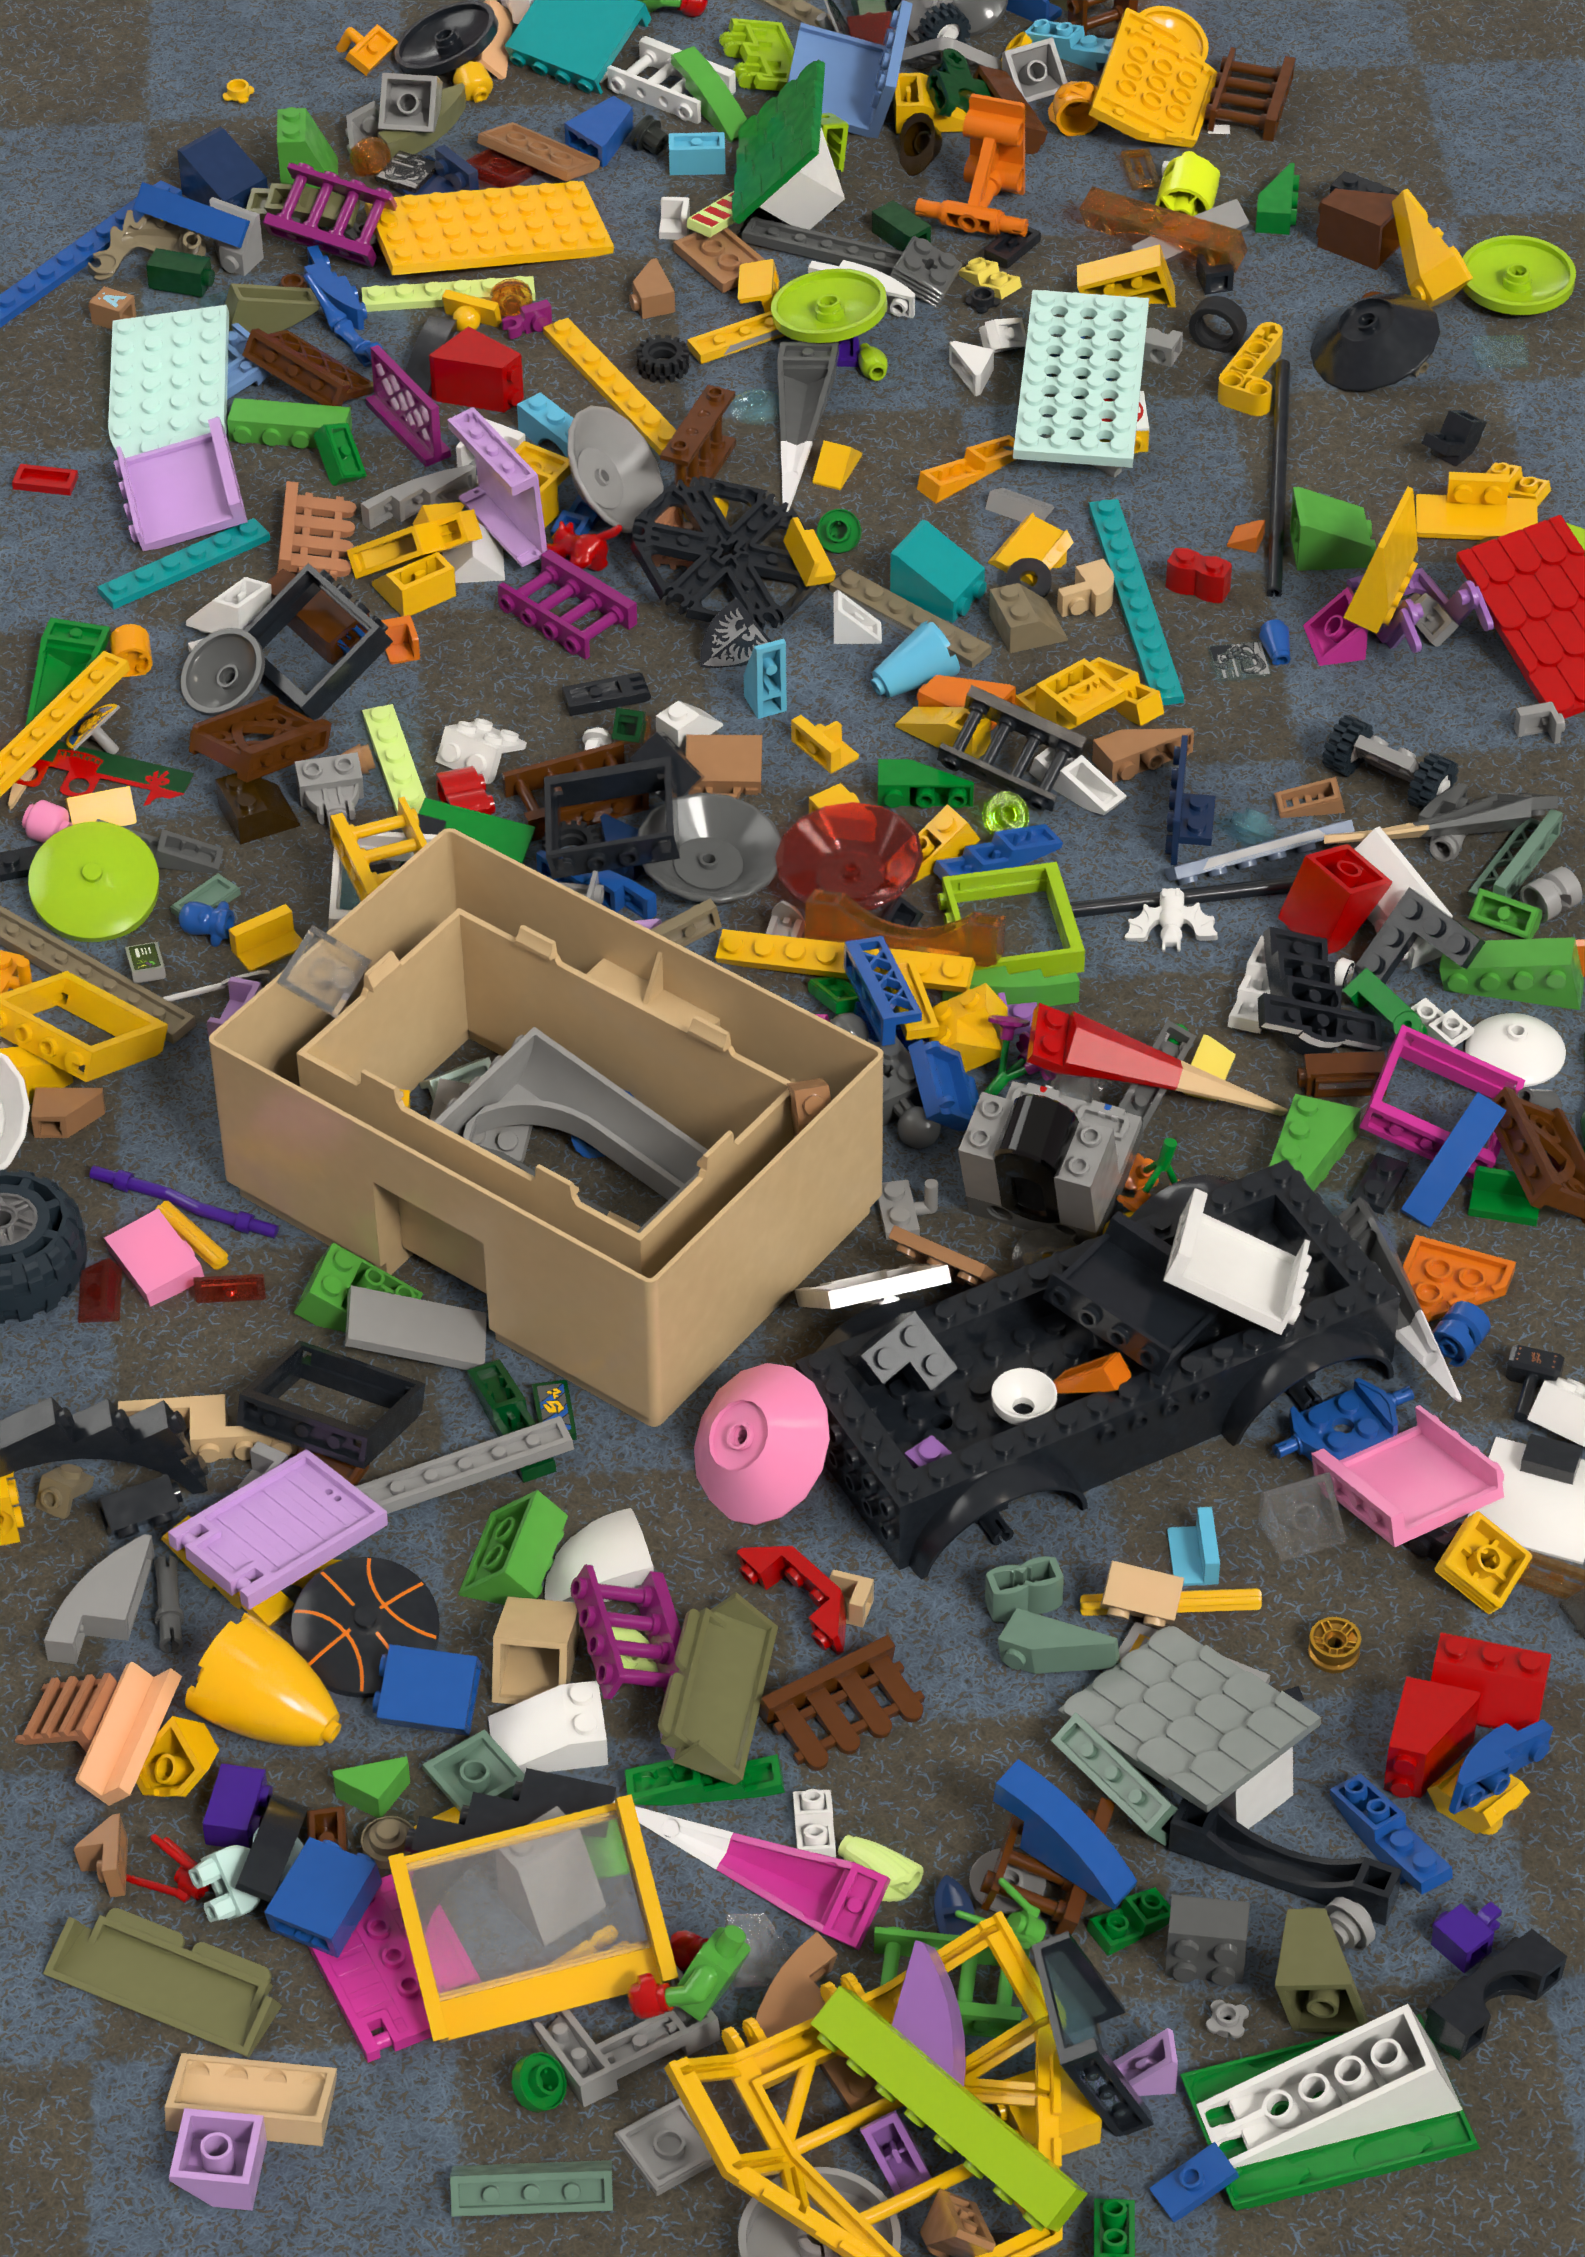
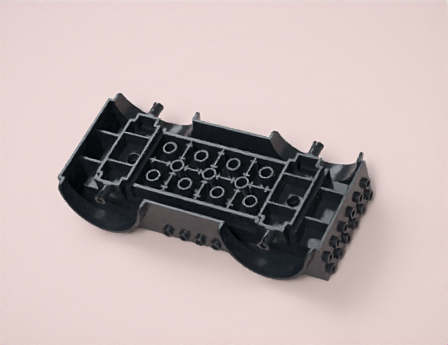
M1286 1159L1238 1180L1219 1174H1205L1183 1179L1156 1193L1130 1217V1219L1173 1246L1180 1215L1196 1188L1208 1194L1203 1211L1204 1214L1296 1256L1305 1239L1309 1240L1310 1245L1307 1255L1312 1256V1259L1306 1271L1309 1274L1303 1286L1305 1293L1299 1304L1302 1306L1294 1325L1287 1323L1281 1335L1226 1310L1183 1355L1158 1377L1042 1298L1052 1273L1055 1271L1061 1275L1101 1237L1099 1236L1094 1239H1088L1082 1244L1067 1250L1056 1252L1052 1256L1033 1264H1027L1021 1269L1004 1276L995 1277L989 1282L935 1304L920 1299H900L891 1303L874 1305L856 1314L838 1327L823 1342L816 1353L796 1360L795 1369L815 1384L827 1407L830 1441L824 1464L897 1568L901 1570L910 1567L922 1580L928 1577L932 1565L942 1551L974 1522L981 1524L994 1545L1002 1543L999 1536L1005 1542L1012 1539L1014 1532L999 1512L1008 1509V1503L1013 1500L1042 1491L1064 1490L1072 1492L1082 1511L1088 1509V1503L1084 1492L1220 1434L1232 1446L1240 1444L1244 1433L1254 1419L1283 1392L1286 1394L1290 1393L1302 1411L1322 1403L1321 1396L1316 1393L1308 1381L1315 1379L1317 1371L1342 1361L1356 1358L1377 1359V1365L1388 1380L1394 1378L1391 1362H1393L1396 1327L1398 1326V1308L1401 1302L1398 1289L1395 1285L1389 1284L1381 1274L1377 1263L1370 1261L1362 1251L1358 1240L1351 1238L1343 1228L1339 1217L1332 1215L1325 1206L1322 1197L1318 1193L1313 1192L1306 1183L1303 1174L1299 1170H1295ZM915 1311L957 1366V1369L934 1389L917 1393L901 1370L884 1384L869 1386L848 1357L900 1314ZM1115 1352H1120L1131 1372V1378L1127 1382L1122 1383L1119 1386V1390L1057 1393V1402L1053 1411L1020 1425L1011 1424L1003 1420L996 1413L992 1405L991 1393L995 1380L1004 1372L1012 1369L1030 1368L1038 1370L1054 1381L1067 1369ZM1025 1403L1017 1404L1013 1407L1015 1412L1024 1415L1034 1410ZM931 1435L952 1452L916 1469L911 1466L904 1456L905 1452Z

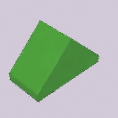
M407 1756L332 1771L336 1798L376 1818L383 1817L410 1784Z

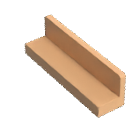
M485 0L484 3L492 7L498 19L499 27L496 36L488 47L471 61L481 63L498 79H505L509 60L505 44L512 35V13L497 0Z
M130 1662L125 1666L75 1778L76 1783L108 1806L131 1795L182 1678L180 1674L170 1668L153 1677L134 1662Z

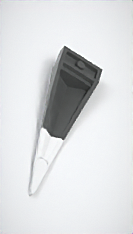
M780 342L777 367L783 503H789L786 512L789 511L837 375L839 342Z
M1359 1197L1338 1217L1346 1232L1351 1238L1358 1240L1365 1255L1370 1261L1377 1263L1384 1278L1389 1284L1395 1285L1399 1291L1401 1302L1398 1308V1326L1396 1327L1395 1337L1452 1398L1461 1402L1460 1393L1389 1234L1370 1205Z

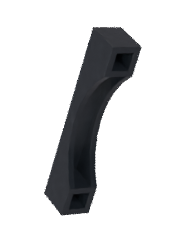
M1182 1798L1170 1824L1169 1851L1324 1905H1328L1336 1897H1344L1363 1906L1373 1922L1384 1926L1387 1924L1399 1895L1402 1869L1367 1857L1329 1859L1289 1850L1253 1833L1234 1820L1219 1806H1215L1209 1812H1205L1187 1799Z

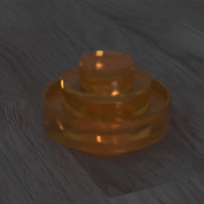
M368 137L362 139L353 147L349 156L350 164L355 172L362 177H365L366 174L374 175L384 171L389 165L391 151L382 139Z
M505 279L498 282L490 293V301L499 304L501 317L519 315L520 307L533 303L530 287L518 279Z

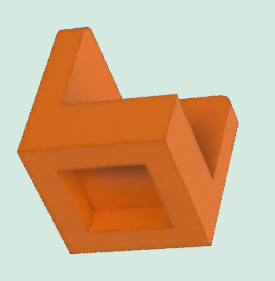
M411 615L381 620L388 627L385 633L393 641L385 650L389 663L398 664L420 660L419 638Z

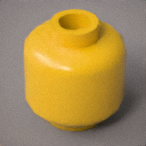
M469 61L458 67L455 71L453 83L454 85L460 83L465 85L466 101L474 100L475 102H480L488 98L493 88V81L481 63Z

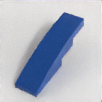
M145 182L141 184L133 208L134 210L238 248L242 247L250 223L249 220Z
M1046 824L996 831L992 842L965 846L961 857L936 860L933 871L942 880V877L1019 867L1062 848L1063 842Z
M540 850L536 853L537 872L552 879L546 859V851ZM611 870L598 872L599 884L604 885V899L602 903L604 906L615 912H618L625 906L645 920L652 919L657 915L656 894ZM592 873L553 880L563 883L589 885Z
M1477 1092L1400 1209V1212L1417 1223L1430 1228L1507 1110Z

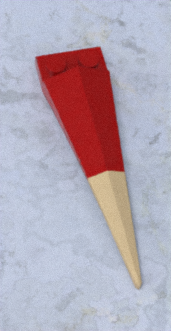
M1039 1003L1033 1010L1026 1061L1028 1063L1057 1074L1116 1080L1170 1089L1226 1101L1283 1116L1288 1111L1276 1103L1074 1011L1067 1014L1042 1003Z

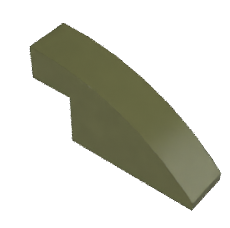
M460 83L442 89L441 110L434 133L394 130L378 132L379 153L389 165L393 163L391 162L392 160L400 161L405 159L396 156L397 154L410 157L436 142L452 128L466 108L465 85Z
M235 283L230 284L225 302L229 311V331H234L231 324L239 323L249 333L252 329L259 328L267 334L282 331L297 324L318 311L320 307L311 288Z

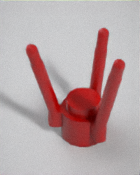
M152 1834L150 1836L151 1841L181 1865L174 1876V1881L178 1883V1888L129 1874L126 1875V1881L174 1896L184 1903L190 1897L199 1901L212 1885L209 1884L199 1889L193 1885L188 1872L198 1863L170 1838L165 1837L162 1840L158 1835Z

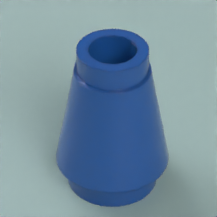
M1274 619L1265 622L1260 628L1259 638L1273 665L1288 664L1291 660L1289 628L1281 620Z

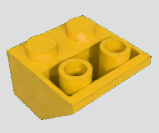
M439 552L372 581L374 589L401 616H412L456 596L454 567Z

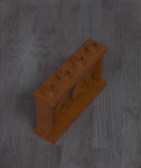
M271 695L194 724L190 732L189 752L194 755L201 753L235 770L237 778L247 783L295 764V761L306 760L323 753L328 748L332 723L323 718L314 721L279 703V698ZM251 733L273 735L272 738L264 741H245L243 736Z
M1505 1086L1492 1099L1493 1102L1507 1110L1494 1132L1530 1205L1539 1209L1544 1205L1551 1206L1580 1217L1585 1224V1152L1564 1111L1560 1108H1555L1552 1111L1518 1098L1515 1090Z

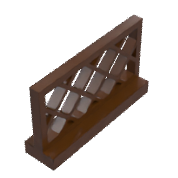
M259 328L252 329L242 356L322 405L342 407L344 401L374 392L372 381L287 329L270 334L265 333Z

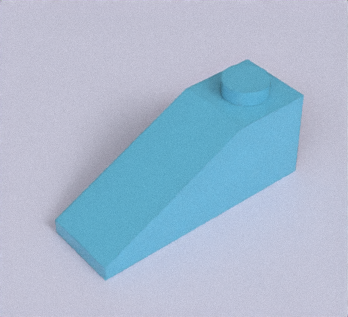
M784 639L754 646L743 675L744 697L757 719L787 711L786 642Z

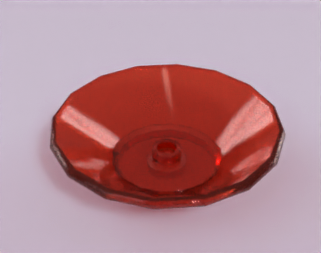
M849 802L824 806L801 817L782 836L775 861L779 880L795 899L816 910L848 914L874 910L899 898L917 879L923 861V852L919 835L904 817L882 806Z

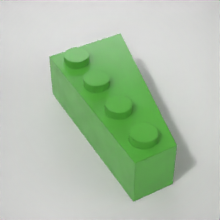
M1575 937L1485 941V944L1467 969L1459 966L1442 953L1439 970L1444 991L1580 1010L1584 979Z
M1295 1094L1269 1166L1287 1159L1295 1170H1299L1303 1174L1306 1183L1314 1192L1318 1185L1327 1177L1336 1161H1339L1349 1144L1358 1136L1361 1108Z

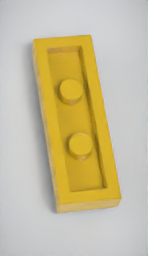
M914 958L895 959L922 1012V1021L900 1024L905 1040L938 1036L939 1024ZM880 968L881 974L886 975L889 972ZM886 986L887 991L896 994L899 991ZM897 1005L894 1008L895 1013L909 1011Z

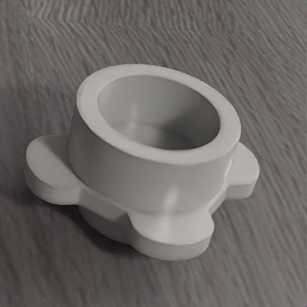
M1223 2000L1213 2001L1210 2008L1212 2016L1206 2021L1207 2030L1210 2033L1226 2038H1239L1243 2036L1245 2030L1243 2022L1249 2016L1248 2008L1242 2004L1235 2006L1225 2003ZM1225 2017H1230L1231 2020H1226V2019H1224V2018H1225Z

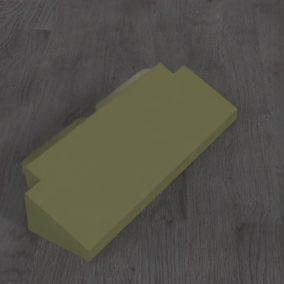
M737 1592L711 1610L705 1607L701 1611L690 1609L686 1613L675 1655V1664L679 1671L669 1678L658 1721V1728L663 1734L661 1744L676 1749L673 1763L733 1785L743 1780L778 1630L776 1624Z
M119 1908L111 1909L106 1917L99 1915L93 1929L84 1926L72 1917H68L43 1972L45 1976L248 2058L282 2007L275 1999L267 1996L273 1987L270 1983L272 1974L267 1967L204 1942L197 1943L192 1951L183 1948L185 1938L181 1933Z

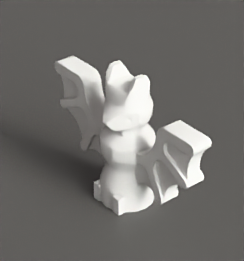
M1180 888L1162 889L1159 907L1152 908L1144 904L1142 913L1138 917L1128 920L1130 928L1125 935L1126 941L1144 942L1147 941L1152 928L1160 924L1163 928L1160 935L1162 939V952H1165L1166 947H1177V951H1181L1182 931L1180 928L1183 924H1188L1192 927L1199 941L1218 939V934L1213 928L1215 924L1214 916L1205 915L1200 909V903H1196L1191 907L1184 906V893Z

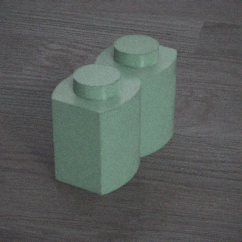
M1037 1557L1026 1561L1021 1566L1004 1565L987 1572L985 1577V1604L992 1621L1009 1622L1017 1608L1035 1614L1047 1613L1059 1608L1063 1604L1064 1576L1056 1557Z

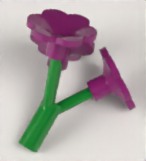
M992 1015V1017H988V1022L998 1024L1001 1027L1000 1039L1003 1042L998 1074L983 1092L997 1096L1009 1081L1026 1073L1032 1075L1040 1071L1046 1081L1056 1079V1073L1026 1062L1030 1039L1028 1032H1023L1019 1035L1016 1047L1021 1054L1018 1056V1061L1006 1071L1010 1041H1013L1014 1030L1019 1027L1029 1026L1030 1021L1012 1016Z

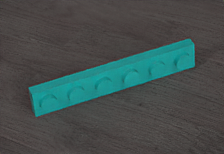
M255 518L247 520L248 522L231 527L97 586L98 594L113 610L266 543L270 541V533Z

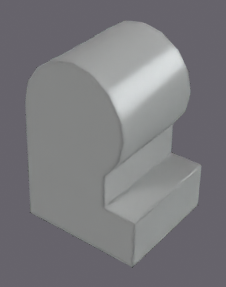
M1146 328L1143 360L1172 367L1182 351L1183 332L1172 330L1170 334H1165L1155 328Z

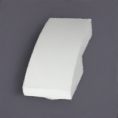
M1427 998L1411 1007L1427 1028L1428 1036L1451 1047L1457 1046L1475 1032V1029L1452 1009L1444 1014Z
M809 1789L793 1792L797 1849L836 1858L831 1790Z

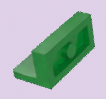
M1476 1166L1468 1216L1536 1227L1540 1209L1530 1205L1515 1172Z

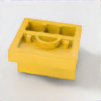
M523 441L515 451L538 474L544 527L546 528L559 515L558 486L571 474L569 459Z
M1084 658L1016 695L1015 705L1071 730L1125 701V690Z

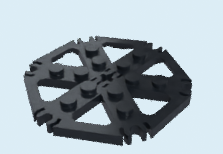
M702 476L699 479L692 477L690 487H687L681 479L678 480L677 486L673 482L635 518L631 530L633 535L630 541V549L660 601L667 595L665 605L668 606L672 602H679L681 605L678 613L681 615L687 611L686 618L711 623L720 611L706 609L703 607L702 601L724 580L734 598L740 601L762 630L766 624L765 620L769 621L773 628H777L779 622L782 625L820 586H805L788 550L760 545L775 529L787 531L791 518L798 517L793 507L790 511L786 512L789 503L784 502L781 506L774 505L773 502L776 495L772 493L767 496L768 490ZM718 497L747 504L750 509L730 527L714 498ZM677 506L684 511L695 531L660 524L655 521L669 507ZM733 549L732 554L729 553L721 558L723 553L730 552ZM653 555H663L694 563L676 581L667 583L661 577L651 557ZM760 576L791 582L797 586L798 591L784 605L780 606L775 603Z

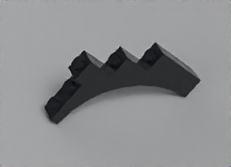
M49 1397L0 1420V1477L24 1468L49 1462L75 1459H103L137 1464L164 1475L168 1474L169 1478L179 1482L192 1494H199L208 1491L205 1476L208 1475L209 1471L201 1455L196 1456L184 1438L183 1431H186L187 1427L183 1416L179 1411L174 1412L164 1400L128 1417L123 1409L118 1410L109 1399L72 1415L68 1408H62L53 1397Z
M526 1768L523 1782L516 1781L512 1800L473 1792L470 1806L464 1804L462 1806L458 1824L419 1816L417 1828H409L404 1851L411 1852L412 1855L525 1826L556 1806L565 1815L611 1804L614 1803L616 1787ZM610 1821L580 1828L579 1830L585 1836L606 1838ZM495 1850L414 1871L411 1884L413 1889H417L415 1900L424 1936L433 1913L447 1891L469 1869L495 1853Z

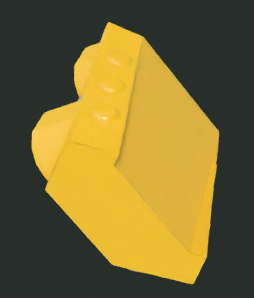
M1032 512L1021 522L988 563L1006 573L1014 562L1023 558L1038 559L1045 563L1049 570L1060 568L1066 564L1067 550L1074 542L1067 529L1062 531L1035 517L1034 512ZM1026 574L1020 579L1031 586H1034L1038 581L1031 574Z
M1465 1756L1427 1788V1791L1437 1811L1475 1834H1495L1502 1827L1504 1816L1510 1810L1517 1809L1522 1804L1523 1799L1531 1792L1520 1779L1510 1774V1783L1500 1795H1493L1481 1801L1473 1808L1468 1807L1456 1814L1449 1811L1450 1801L1460 1769L1466 1758Z

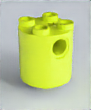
M1186 151L1181 156L1171 160L1164 170L1155 203V214L1158 221L1165 228H1168L1213 208L1219 187V170L1208 160L1197 156L1192 151Z

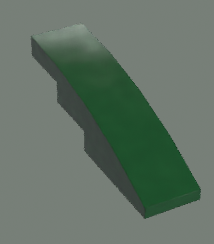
M500 1359L467 1370L469 1380L479 1402L498 1437L536 1424L527 1410L525 1397ZM553 1457L516 1469L523 1483L557 1472Z

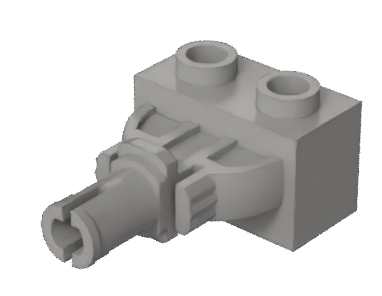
M358 752L295 761L296 785L301 807L308 806L311 811L317 814L320 824H324V813H326L329 829L331 815L343 813L347 820V809L350 820L355 818V807L358 800L364 798L363 776Z

